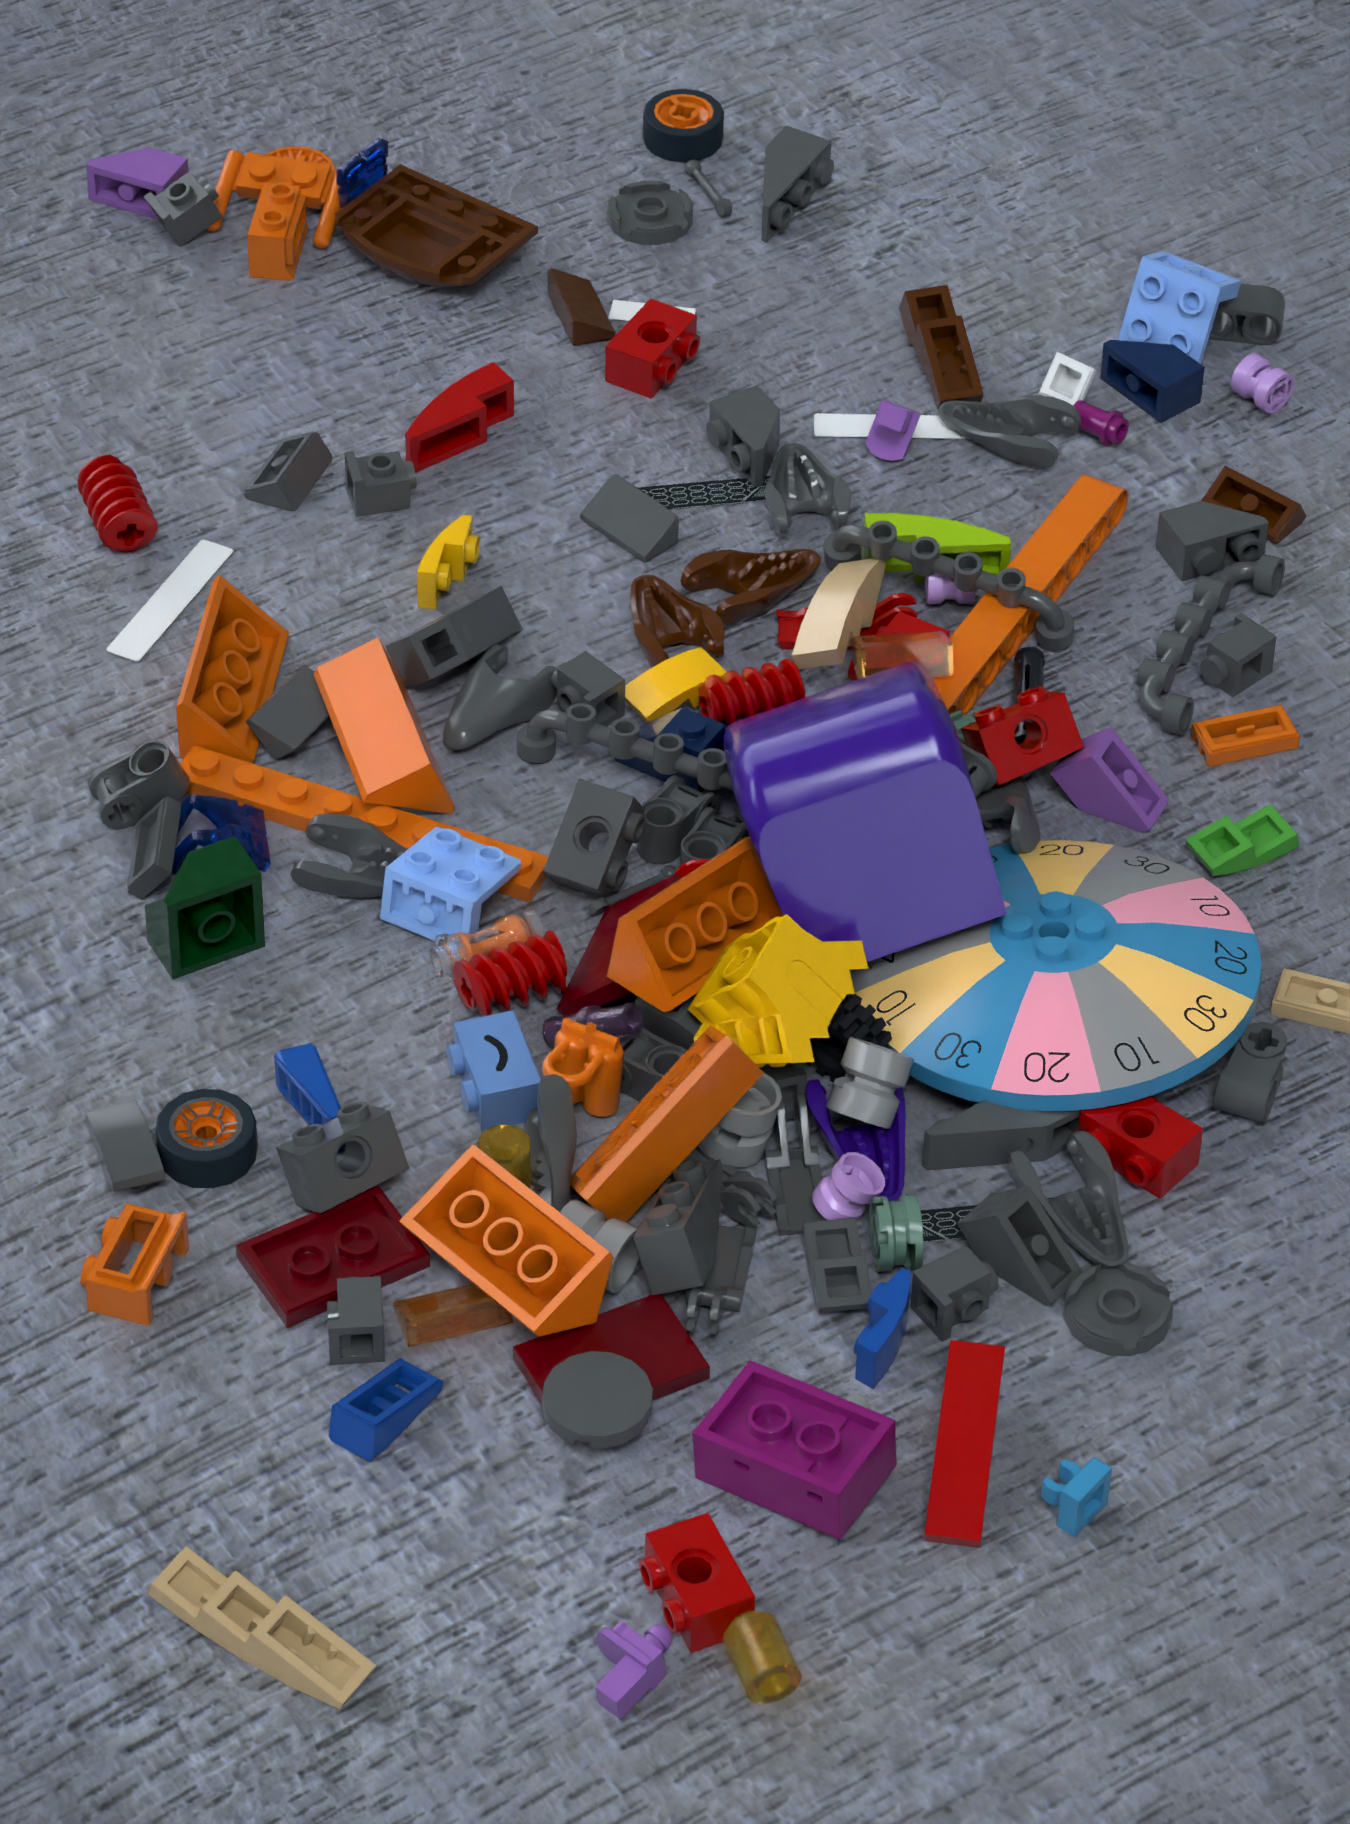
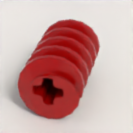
M110 454L99 456L89 461L80 470L77 485L83 497V502L92 518L93 525L104 546L113 551L123 553L136 551L147 546L154 539L158 531V523L152 514L151 507L147 503V498L137 480L136 473L130 466L122 463L117 457Z
M790 659L780 661L778 667L772 663H765L760 667L759 672L754 667H746L742 670L741 676L733 670L726 672L723 679L715 674L706 677L704 684H699L698 689L701 715L718 722L724 721L726 727L738 721V718L742 717L744 719L805 698L801 674L797 665Z
M548 930L544 938L540 935H533L528 937L525 944L521 941H515L509 944L507 950L502 947L491 949L488 956L483 953L472 956L469 963L465 960L455 961L453 966L455 987L461 1001L467 1009L476 1008L481 1017L492 1015L491 1002L494 1001L501 1012L510 1011L509 996L512 995L521 1007L529 1005V989L533 990L539 1000L547 999V983H551L558 994L566 992L565 977L567 976L565 954L558 937L552 930Z

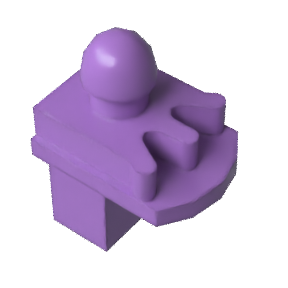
M882 399L865 442L870 452L883 460L895 461L904 459L905 454L908 453V447L921 413L890 400Z
M620 1620L612 1630L605 1627L597 1634L596 1640L607 1659L616 1665L595 1687L598 1702L620 1720L649 1690L653 1692L660 1681L667 1675L663 1652L669 1649L673 1639L672 1631L668 1626L663 1624L653 1625L645 1631V1636L642 1637Z

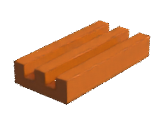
M1282 705L1194 722L1191 724L1190 733L1194 742L1198 741L1197 748L1200 754H1205V762L1208 767L1298 749L1300 740L1299 733Z

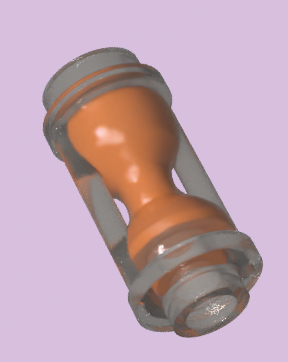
M521 908L510 910L508 915L498 918L491 927L472 934L456 932L450 935L447 933L437 935L435 947L430 949V958L439 977L445 976L450 983L455 984L453 977L455 961L465 960L469 963L473 955L483 953L488 956L491 949L502 947L507 950V947L512 942L521 941L525 944L528 937L540 935L544 938L546 932L541 918L534 909L531 908L524 911Z

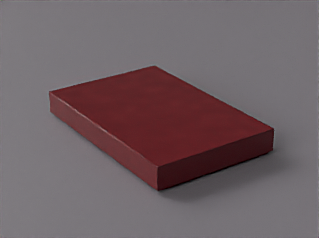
M677 873L607 906L566 988V992L556 1008L565 1018L573 1020L631 993V991L607 977L618 920L680 880L681 877Z
M379 1185L321 1214L313 1212L236 1245L237 1259L287 1328L326 1312L327 1301H338L337 1278L381 1276L382 1288L430 1267V1253L417 1237L401 1225L399 1220L402 1216Z
M662 1294L649 1295L598 1314L596 1323L540 1336L513 1346V1360L541 1404L544 1381L552 1369L570 1356L590 1351L613 1352L634 1361L646 1372L653 1387V1400L710 1379V1365Z

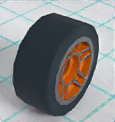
M675 89L657 94L646 103L643 112V140L646 148L654 155L668 161L685 163L693 159L697 161L712 156L721 148L724 135V111L720 102L711 95L698 90Z
M198 1089L186 1092L168 1102L157 1117L155 1130L157 1151L164 1172L176 1182L192 1188H216L228 1185L247 1174L256 1161L258 1147L256 1119L251 1107L237 1095L218 1089Z

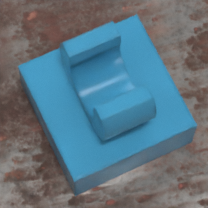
M1095 1457L1082 1469L1072 1461L1063 1460L1059 1466L1058 1478L1067 1484H1058L1048 1477L1043 1480L1042 1498L1047 1503L1059 1507L1057 1527L1076 1537L1108 1504L1112 1473L1110 1466Z

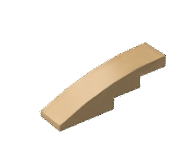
M871 558L839 563L825 577L810 602L792 652V658L798 669L841 664L844 662L847 646L857 645L861 628L871 627L885 571V561Z
M187 1546L181 1550L151 1583L147 1595L192 1628L238 1658L286 1685L339 1710L376 1667L373 1662L287 1595L277 1603L236 1570L227 1578Z

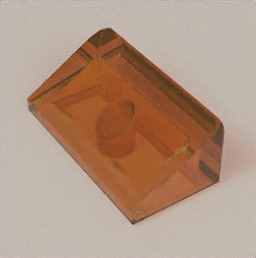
M943 631L854 636L850 639V649L857 679L909 661L923 664L929 670L932 678L950 677L953 674V642Z
M474 1284L393 1302V1307L408 1347L513 1323V1316Z

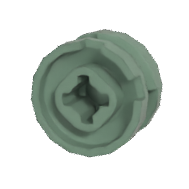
M906 1194L901 1201H889L886 1196L871 1197L869 1209L870 1238L876 1270L878 1272L892 1271L894 1265H904L905 1268L912 1269L921 1268L924 1257L921 1211L917 1195Z

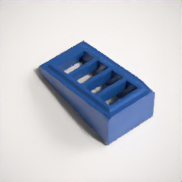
M309 1043L276 1052L274 1055L276 1085L308 1125H322L337 1118V1111L341 1109V1106L316 1046ZM345 1143L341 1145L337 1153L344 1151Z
M399 1358L332 1405L329 1427L330 1440L366 1461L373 1460L442 1391L443 1381ZM398 1384L411 1392L407 1393L395 1385Z

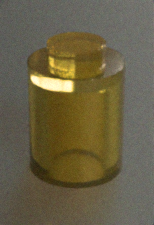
M496 1125L485 1130L478 1139V1148L531 1189V1140L528 1134L521 1128L513 1125Z
M748 1611L737 1616L725 1631L723 1642L748 1698L758 1704H767L787 1697L799 1686L802 1675L776 1617L767 1612Z

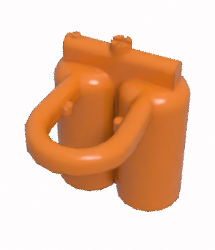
M564 1018L561 1029L555 1036L554 1049L545 1057L542 1063L543 1075L555 1074L563 1077L570 1086L573 1104L582 1101L583 1108L591 1115L607 1117L618 1111L624 1051L620 1044V1038L597 1030L595 1023L589 1022L587 1025L571 1020V1018Z

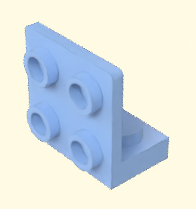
M1165 251L1142 256L1118 339L1120 341L1175 345L1201 364L1220 302L1237 298L1242 281Z
M435 827L385 868L380 919L458 951L457 941L459 939L465 938L477 941L482 903L520 871L521 860L504 853L500 848L486 846L463 837L455 830Z

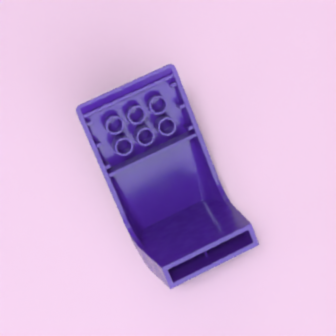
M909 661L744 718L726 727L723 734V748L734 795L743 821L783 915L788 914L803 930L823 942L862 941L866 960L869 962L1007 914L957 730L929 670L923 664Z

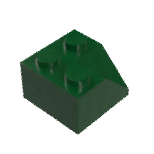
M236 836L188 852L165 897L145 905L147 942L172 980L265 947L261 873Z

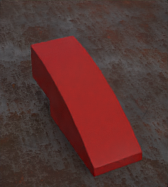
M491 362L461 378L434 398L415 418L405 434L406 462H413L415 473L487 442L488 427L514 416V380L497 364Z

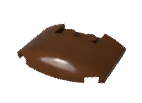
M401 164L335 213V222L338 226H341L347 239L369 260L396 276L419 284L436 287H456L475 284L538 234V226Z

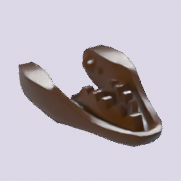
M731 549L704 553L690 561L682 573L680 582L681 586L689 592L719 588L726 592L735 593V595L724 599L716 609V613L721 617L723 624L731 625L756 617L772 608L816 572L820 565L821 557L818 553L809 549H794L772 553H750Z
M642 575L633 580L631 585V610L634 633L651 668L669 659L668 654L663 651L665 647L679 643L702 645L713 659L724 657V625L721 617L705 604L685 597L657 576Z

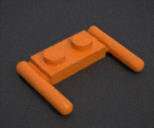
M230 150L227 153L215 188L219 197L213 201L223 217L206 229L210 232H216L220 229L232 192H237L239 197L259 199L264 182H284L300 186L301 195L306 196V207L322 209V206H324L313 237V244L319 249H325L330 244L336 226L335 213L342 208L353 175L352 171L346 167H338L335 170L331 169V165L251 152H247L245 156L240 151Z

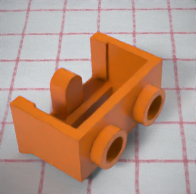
M284 182L263 183L247 234L249 277L293 281L309 229L306 224V196L301 195L300 186Z
M126 1203L119 1218L110 1216L107 1219L101 1237L103 1248L98 1256L89 1255L86 1258L81 1272V1285L86 1287L88 1311L150 1326L153 1320L151 1297L153 1284L167 1287L173 1271L171 1253L186 1256L189 1250L187 1213L169 1214ZM133 1241L143 1243L144 1246L129 1274L118 1272Z

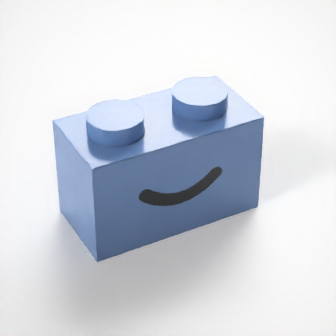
M514 1010L453 1022L454 1044L446 1046V1054L451 1074L453 1076H461L460 1092L465 1111L467 1113L474 1111L481 1131L524 1123L528 1114L534 1108H537L538 1086L541 1079Z

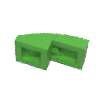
M1271 804L1236 824L1226 815L1185 839L1186 846L1213 876L1227 875L1254 868L1299 847L1298 834Z

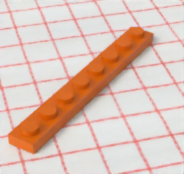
M193 745L180 763L190 780L185 794L306 832L310 819L314 816L333 813L349 815L374 825L407 849L435 827L452 829L461 836L483 845L500 848L504 853L520 859L521 867L520 871L496 892L531 903L548 877L543 872L549 857L547 855L394 807L363 802L362 797Z

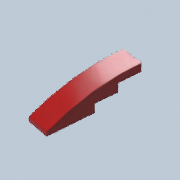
M950 1340L924 1541L981 1548L1005 1346Z

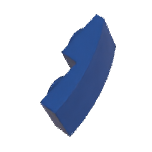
M903 1267L887 1283H879L871 1293L867 1303V1310L870 1311L869 1325L861 1331L854 1345V1353L857 1355L855 1379L872 1389L875 1388L891 1367L905 1336L908 1322L911 1272Z

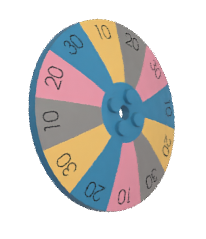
M1048 840L1039 841L1035 849L1023 854H1016L1009 844L989 848L1007 912L1006 915L867 962L868 969L850 970L854 992L862 998L861 1005L866 1008L870 1004L876 1010L872 1014L875 1019L882 1017L887 1024L882 1030L891 1032L892 1040L887 1045L891 1050L915 1059L909 1075L933 1088L977 1103L985 1100L990 1103L1020 1110L1048 1112L1096 1109L1132 1102L1173 1088L1213 1065L1235 1045L1254 1017L1260 998L1262 967L1260 948L1247 918L1222 890L1204 877L1170 860L1136 849L1089 841Z

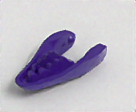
M818 1079L808 1080L806 1090L808 1107L827 1148L837 1161L848 1152H857L870 1158L881 1169L885 1177V1187L879 1196H886L889 1201L898 1200L902 1194L905 1178L906 1111L902 1087L895 1089L894 1092L900 1103L891 1129L869 1124L848 1127L837 1131L831 1125L829 1108L825 1107L827 1103L825 1087L821 1085Z

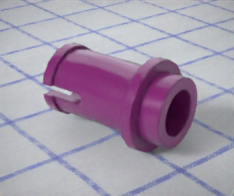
M1078 400L1074 403L1073 406L1078 410L1082 421L1079 427L1080 430L1099 437L1101 443L1106 446L1118 445L1125 439L1129 429V422L1124 418L1123 413L1117 410L1107 412L1083 400Z

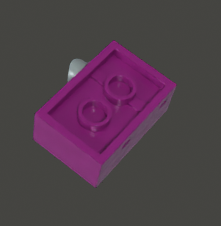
M749 1360L692 1432L696 1479L840 1540L897 1466L895 1420L871 1410L867 1399L862 1395L853 1394L843 1399Z

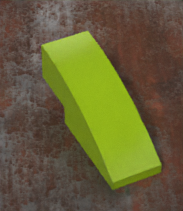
M865 513L864 527L870 528L875 522L888 521L896 527L897 539L910 544L919 537L928 536L934 538L939 544L940 555L955 560L961 553H975L982 559L983 571L997 576L1010 564L1011 539L994 531L959 521L925 515L901 513ZM863 546L864 559L873 558L869 548ZM894 557L885 560L884 572L913 571L912 564ZM913 571L915 583H924V576H920Z

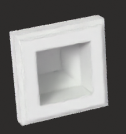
M1057 352L1039 394L1064 400L1071 405H1074L1078 400L1084 401L1097 370Z

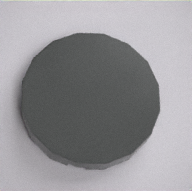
M639 181L630 183L619 189V195L615 197L612 195L608 200L607 223L613 233L626 241L642 245L669 243L686 235L692 227V200L681 189H679V193L670 190V184L665 182Z
M1117 1263L1119 1266L1115 1268L1101 1269L1102 1264L1089 1267L1074 1277L1066 1291L1065 1322L1071 1334L1087 1348L1112 1356H1132L1144 1353L1161 1343L1171 1327L1173 1316V1303L1169 1299L1170 1292L1165 1283L1149 1270L1129 1263Z
M585 1352L568 1357L552 1369L544 1381L542 1412L549 1428L561 1439L575 1445L576 1440L590 1443V1448L606 1449L625 1444L642 1433L652 1412L653 1387L646 1372L631 1359L613 1352Z

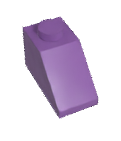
M149 147L91 159L86 164L89 200L158 220L144 196L150 191L156 196L188 173V158Z
M1112 727L1081 739L1084 748L1060 758L1050 774L1080 811L1144 833L1152 828L1169 802L1167 796Z

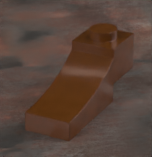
M948 285L905 291L899 307L909 346L914 347L921 360L937 409L947 401L981 402L984 393L962 315L956 316Z

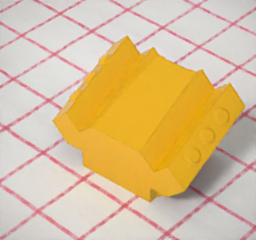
M788 914L782 917H774L758 930L739 936L733 943L724 948L688 1008L702 1023L693 1038L694 1042L712 1025L727 1035L759 1068L764 1067L766 1064H769L771 1067H785L787 1063L814 1062L810 1039L829 1038L828 1026L840 1003L847 994H855L850 970L868 969L863 942H823L803 930Z

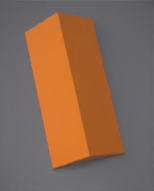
M221 575L213 580L176 705L179 757L184 759L193 745L251 763L255 759L260 740L245 721L273 694L289 632Z
M379 637L318 666L313 675L363 802L452 814L455 805L404 681Z
M750 836L737 842L619 918L607 977L660 1011H671L698 993L726 946L733 943L739 936L745 933L750 934L763 927L774 917L784 916Z
M710 1025L571 1175L570 1185L590 1205L603 1211L607 1220L619 1218L627 1222L671 1175L672 1171L683 1162L756 1083L764 1072L727 1035Z
M474 1144L399 1220L404 1228L537 1337L596 1323L614 1258L612 1254Z

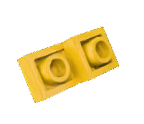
M462 515L453 521L434 539L424 554L417 570V599L419 608L436 610L441 592H449L452 580L464 582L469 563H477L480 551V536L473 535V516Z
M702 647L688 650L657 664L625 685V702L646 723L674 711L685 701L695 709L699 706V684H704L706 677L713 674L723 679L727 671Z

